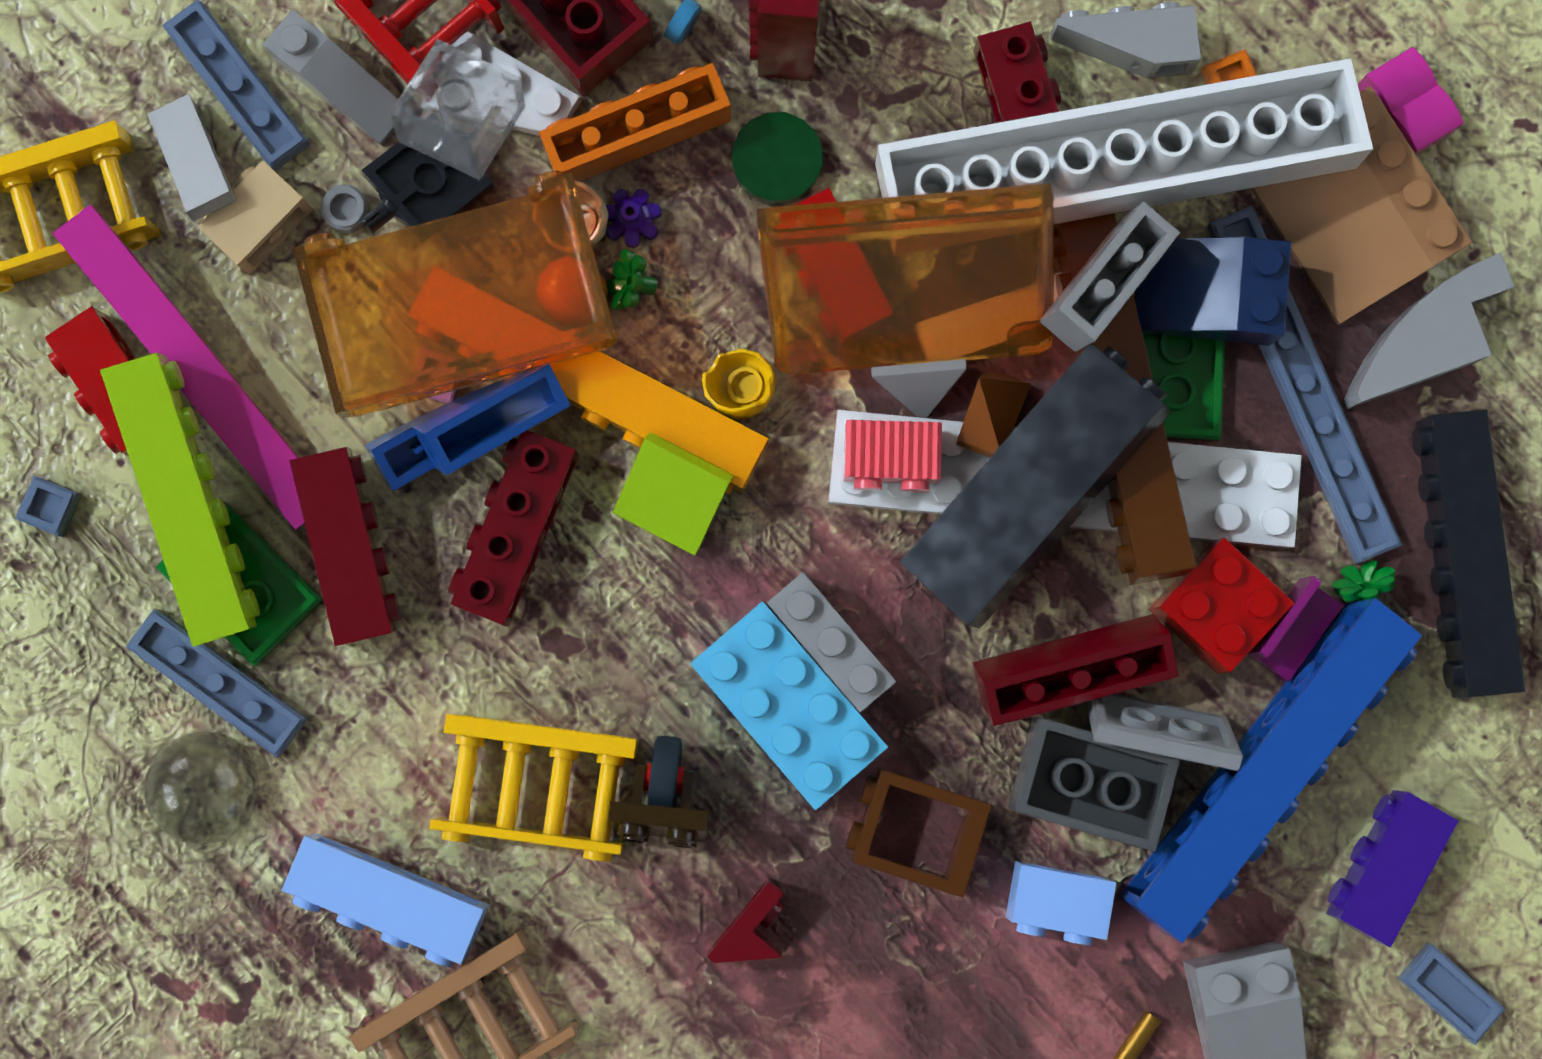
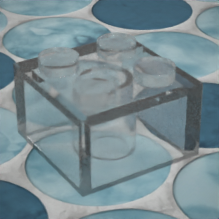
M437 39L390 112L398 142L481 180L525 108L521 78Z

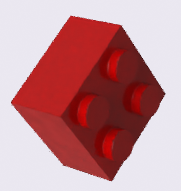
M1221 538L1211 542L1195 559L1196 568L1187 575L1179 576L1149 608L1162 623L1217 674L1230 673L1294 604L1285 593L1227 539Z

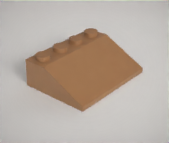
M1372 86L1359 93L1373 150L1357 169L1250 188L1282 240L1291 242V254L1337 325L1472 244L1471 239Z

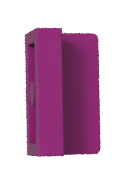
M1314 575L1298 580L1288 594V597L1294 602L1293 606L1247 654L1283 681L1291 680L1343 606L1319 588L1322 581Z

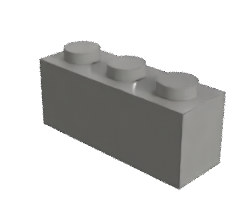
M1143 201L1121 217L1039 322L1074 352L1093 343L1180 232Z
M804 572L766 603V606L859 713L896 682Z

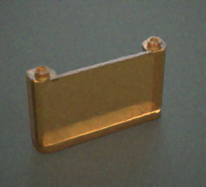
M562 171L546 172L535 177V184L528 188L529 195L357 242L347 244L342 239H334L331 233H321L306 238L305 245L292 248L335 414L342 418L371 414L521 373L546 363L554 364L605 350L618 343L572 173L563 175Z
M1051 183L757 209V229L773 358L776 368L784 373L803 375L805 373L962 359L976 360L1012 356H1036L1048 350L1053 344L1054 334L1039 322L1054 303V196Z

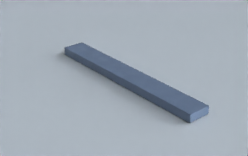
M1253 206L1213 221L1207 226L1211 238L1248 237L1267 239ZM1288 287L1285 334L1270 346L1259 345L1351 557L1355 564L1399 547L1402 543Z

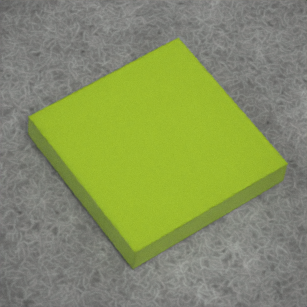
M649 432L641 445L612 513L695 556L704 541L734 475Z

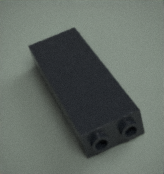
M1092 343L1084 349L900 561L907 570L968 626L980 629L1171 413L1166 405L1161 402L1167 394L1146 376L1140 382H1137L1125 372L1131 364L1109 345L1103 352Z

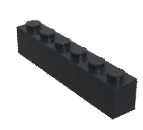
M1485 409L1427 416L1415 422L1416 428L1412 433V445L1415 454L1420 456L1422 475H1420L1418 480V491L1421 500L1426 502L1428 521H1426L1424 526V536L1428 548L1433 551L1435 567L1431 570L1430 582L1434 594L1439 597L1441 614L1437 616L1436 627L1439 639L1445 642L1447 661L1443 664L1444 683L1448 689H1451L1452 698H1471L1525 692L1488 411Z

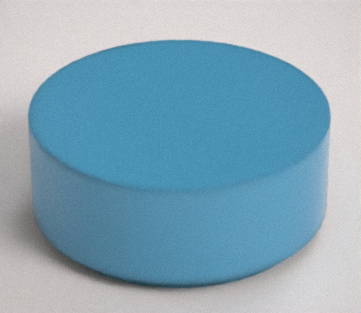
M684 0L669 22L663 36L674 44L681 45L696 24L702 12V5L694 0Z

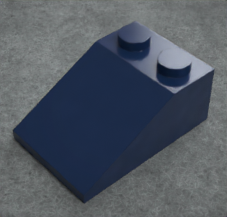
M1248 237L1176 238L1134 291L1142 333L1270 346L1285 334L1291 242Z

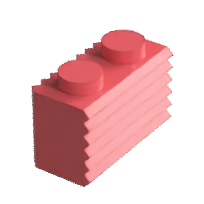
M846 420L843 481L854 482V490L880 491L882 490V483H901V491L929 492L930 484H938L940 482L942 456L941 422Z

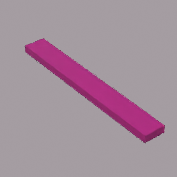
M89 204L52 234L151 354L157 352L168 356L169 362H177L185 387L180 390L293 528L298 530L305 523L289 460L299 458V456L98 210Z

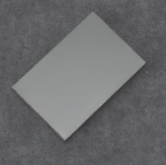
M1119 694L1097 698L1086 703L1093 738L1096 742L1239 771L1243 754L1230 722L1225 716Z

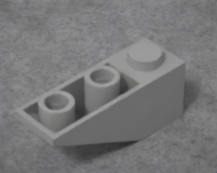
M1165 2L1154 6L1150 10L1135 11L1132 6H1119L1110 9L1105 14L1089 15V12L1086 10H1074L1063 14L1061 18H1057L1050 33V38L1053 42L1144 78L1192 74L1201 60L1195 5L1180 7L1178 2Z

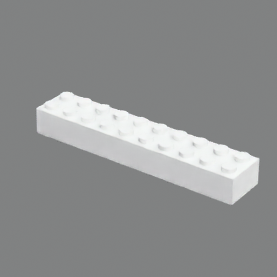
M1350 58L880 144L877 148L875 166L893 254L1129 211L1143 201L1151 207L1357 169L1373 150Z

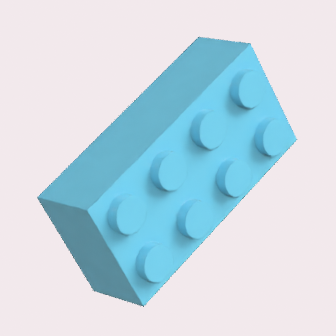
M763 601L690 663L815 811L888 748Z

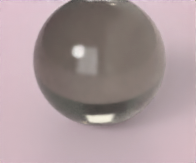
M198 731L182 735L165 745L154 757L147 770L144 782V798L147 810L156 825L167 835L178 841L194 845H206L223 841L243 828L252 816L259 797L258 771L247 750L237 741L224 734Z

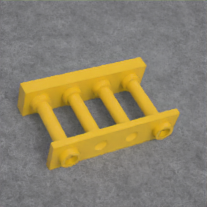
M115 120L0 156V194L4 192L11 194L28 250L26 254L2 261L0 255V293L12 290L16 282L76 263L60 243L47 247L30 192L35 182L48 178L56 181L65 214L69 221L84 209L74 177L78 172L77 169L92 164L100 165L117 220V225L111 226V228L129 250L135 251L148 245V240L161 236L159 227L145 216L135 217L119 165L122 155L133 152L135 149L130 134Z
M446 714L443 733L455 734V744H460L449 818L436 817L430 820L429 829L442 831L441 839L455 842H470V836L477 835L584 850L583 858L605 862H611L612 854H622L625 842L609 840L611 826L608 822L610 801H615L620 766H625L626 758L634 759L637 757L638 738L461 714ZM485 739L503 741L502 750L507 751L496 824L468 821L479 747H484ZM532 745L550 747L549 756L554 757L543 831L515 827L526 753H531ZM579 751L596 753V763H601L591 837L562 833L572 761L578 760Z

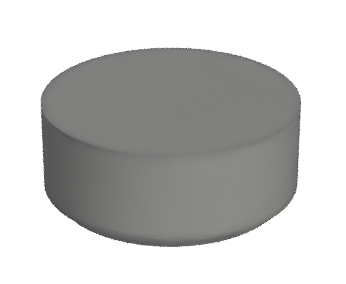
M338 185L331 188L324 195L321 202V213L324 220L332 229L344 234L354 233L362 229L364 225L360 218H363L370 212V205L366 197L359 189L351 185Z

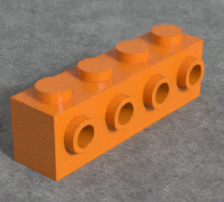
M710 63L703 67L695 66L680 72L675 78L660 84L652 83L637 89L632 95L620 100L602 102L594 106L589 112L577 117L557 120L546 129L539 131V136L556 179L569 178L580 182L731 122V104L714 64Z

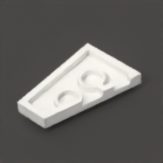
M467 31L449 47L431 76L430 80L435 89L423 100L418 97L414 106L417 110L423 112H440L454 115L457 119L471 122L478 120L501 125L504 129L539 136V131L546 129L551 123L563 118H571L581 103L579 95Z

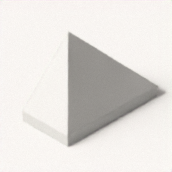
M966 359L871 367L872 378L918 418H927L966 372Z

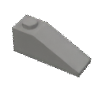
M293 9L263 43L265 49L279 66L381 146L410 113V109L330 38Z

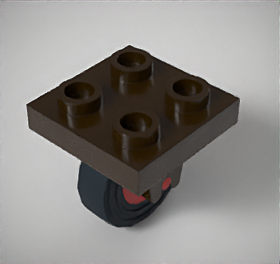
M657 736L652 763L647 762V766L637 765L632 803L610 801L608 822L613 832H618V835H621L620 840L634 843H649V836L666 837L669 846L679 848H696L697 841L707 842L709 815L708 811L691 810L695 774L694 771L685 770L686 767L681 766V738ZM645 791H648L647 805H644ZM677 795H681L680 808H676Z

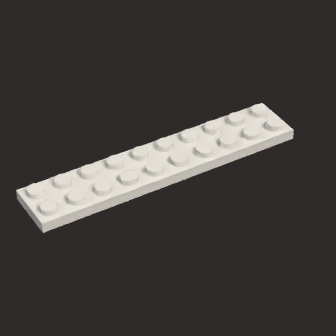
M837 410L828 504L941 515L990 457L956 445L963 422ZM846 420L941 422L942 456L940 482L938 484H930L929 492L901 491V483H882V490L880 491L854 490V482L843 481ZM1168 442L1190 539L1215 541L1225 538L1233 544L1284 549L1295 548L1301 455ZM1108 484L1070 528L1118 532L1117 527L1112 528L1107 517L1106 501L1111 499Z

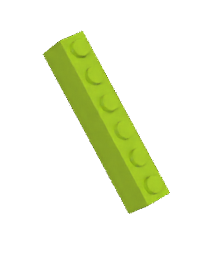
M156 352L101 369L100 372L192 647L256 627L257 624L254 617L260 615L259 605L251 588L245 590L240 571L245 570L244 560L236 543L230 544L224 527L230 525L228 511L221 498L215 499L209 482L215 479L213 466L207 453L199 452L194 435L200 433L199 424L193 409L190 406L184 407L179 389L184 388L185 384L177 362H169L168 356Z

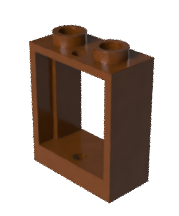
M880 768L876 777L868 775L860 798V803L867 805L862 823L853 821L845 847L853 851L851 855L852 862L963 898L992 805ZM889 785L964 809L944 877L868 853Z

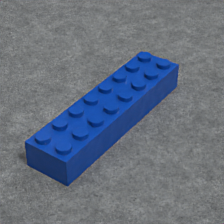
M1377 598L1347 603L1322 634L1291 680L1286 681L1239 740L1238 744L1243 754L1239 771L1218 767L1157 845L1156 852H1152L1118 897L1161 932L1183 944L1187 937L1190 939L1197 937L1209 921L1210 917L1206 913L1217 899L1221 901L1226 899L1238 885L1240 878L1236 874L1246 861L1254 862L1265 851L1270 841L1266 836L1277 822L1283 824L1296 811L1299 805L1296 797L1306 784L1314 785L1324 775L1329 767V763L1325 760L1336 746L1341 748L1346 745L1355 735L1359 727L1355 721L1365 708L1373 709L1386 695L1388 687L1384 684L1395 670L1397 672L1404 670L1417 654V649L1414 648V645L1421 638L1422 634Z

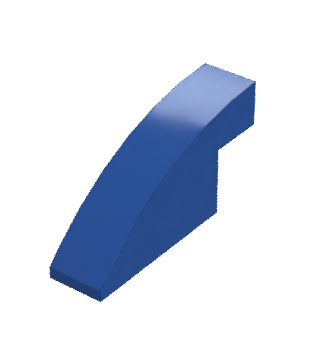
M546 363L487 385L444 404L364 446L384 482L394 491L433 468L447 476L571 405L550 364Z

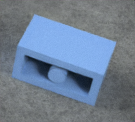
M1015 861L1006 918L1013 923H1017L1016 931L1020 933L1045 937L1046 929L1064 932L1063 940L1092 946L1093 938L1107 940L1116 882L1105 877Z

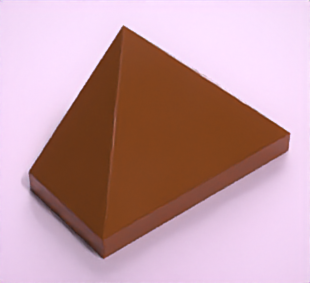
M987 368L978 379L956 445L991 457L1011 435L1032 383Z

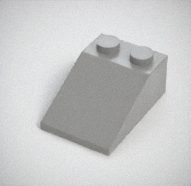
M1273 941L1183 960L1204 1059H1307L1301 995L1290 948Z

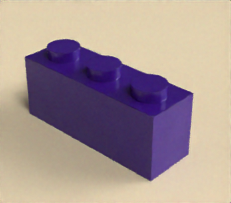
M1392 790L1390 795H1384L1376 805L1373 812V819L1376 821L1368 836L1361 837L1355 844L1350 855V860L1353 864L1345 879L1339 878L1328 895L1330 906L1326 912L1329 916L1369 939L1390 948L1458 823L1457 819L1415 795L1398 790Z

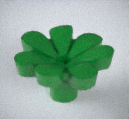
M624 248L620 253L621 261L616 260L612 268V273L617 278L607 281L608 295L613 296L610 301L612 309L634 308L639 302V293L653 295L657 289V279L643 275L646 268L645 258L635 255V252Z
M1377 561L1364 563L1361 566V571L1353 565H1347L1340 570L1343 579L1332 583L1336 595H1340L1344 601L1351 602L1358 599L1363 601L1374 598L1379 600V594L1389 592L1394 588L1395 570L1389 566L1378 570Z

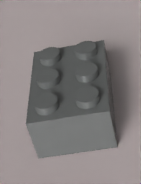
M1032 717L1008 809L1156 852L1180 759L1096 742L1092 732L1041 717Z

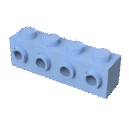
M317 833L304 836L281 890L293 895L292 903L303 909L319 912L321 907L337 913L336 921L342 925L356 930H363L365 925L383 932L380 939L384 942L403 949H407L409 944L427 951L425 958L446 967H452L454 962L461 965L468 959L490 906L485 902Z

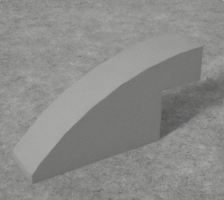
M1498 253L1469 266L1428 291L1403 311L1380 336L1364 358L1344 398L1346 409L1472 365L1491 356L1492 353L1473 305L1498 297L1515 287L1502 254Z

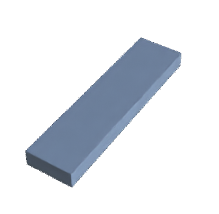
M196 0L162 25L268 166L274 171L311 145L200 0Z
M159 609L152 610L126 645V648L275 757H281L308 720L306 716L206 643L192 647L187 629Z

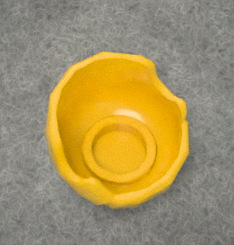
M743 348L729 351L725 354H718L712 366L707 372H703L701 378L706 399L720 414L737 420L751 418L763 411L771 401L777 386L772 365L759 352Z

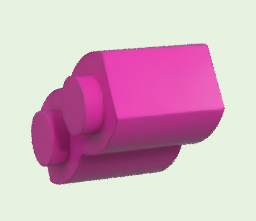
M1413 47L1366 74L1358 84L1359 92L1372 86L1416 155L1450 136L1463 124L1462 117L1454 102L1438 85L1431 68L1421 54Z

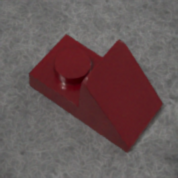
M768 878L708 950L707 958L713 963L781 958L782 951L755 928L760 923L767 928L782 911L785 905L779 899L784 895L783 889Z

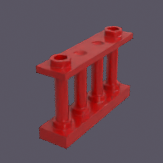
M331 0L421 100L435 89L427 75V72L432 68L430 63L482 18L497 34H500L505 29L497 13L502 8L498 0H466L469 3L466 8L418 49L412 46L407 51L398 41L403 37L400 32L437 0H408L389 17L384 14L379 19L369 10L374 5L372 0Z

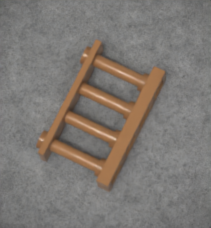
M520 929L361 1026L349 1038L358 1053L372 1045L375 1052L381 1051L385 1059H409L398 1041L402 1037L398 1029L414 1020L417 1027L423 1025L442 1059H465L439 1015L443 1012L439 1004L454 994L459 1002L462 1000L466 1002L498 1059H537L544 1054H547L549 1059H554L575 1045L571 1037L577 1034L580 1025L574 1019L559 1028L522 965L526 961L522 953L532 944L524 930ZM497 969L500 976L506 974L543 1038L519 1054L481 990L484 984L480 978Z

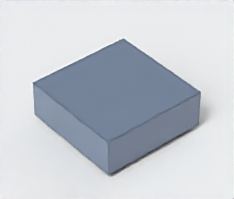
M33 476L15 519L56 536L64 537L82 494Z

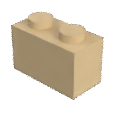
M263 160L256 167L252 166L246 169L238 177L235 183L236 188L232 191L236 201L204 216V221L197 227L249 275L314 210L300 194Z

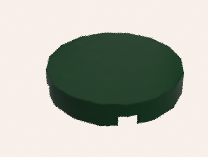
M768 112L751 119L738 132L732 147V170L739 186L747 194L749 193L752 197L757 198L758 201L768 205H787L803 198L816 184L822 170V145L815 130L802 118L786 112Z

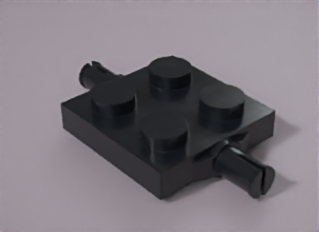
M433 114L362 169L363 176L378 192L381 204L363 218H360L363 225L373 235L387 222L395 218L400 223L406 225L422 244H425L494 189V182L478 165L475 156L479 150L496 139L493 132L488 129L485 123H482L481 126L467 137L461 139L460 136L448 131Z

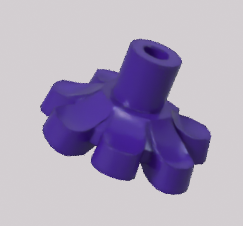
M624 189L617 190L613 195L616 204L606 205L608 221H612V224L609 225L606 231L607 237L611 241H617L622 235L625 236V245L628 248H637L640 245V235H643L648 240L655 239L659 230L651 221L662 216L661 207L655 203L647 204L649 193L643 189H637L632 197H629ZM629 212H634L631 216L627 215Z

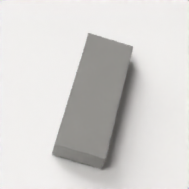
M189 94L147 114L185 210L193 221L236 201L197 105Z

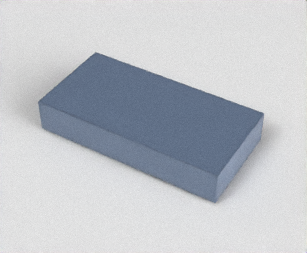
M1430 943L1424 945L1397 977L1402 984L1473 1045L1478 1043L1505 1011V1008Z

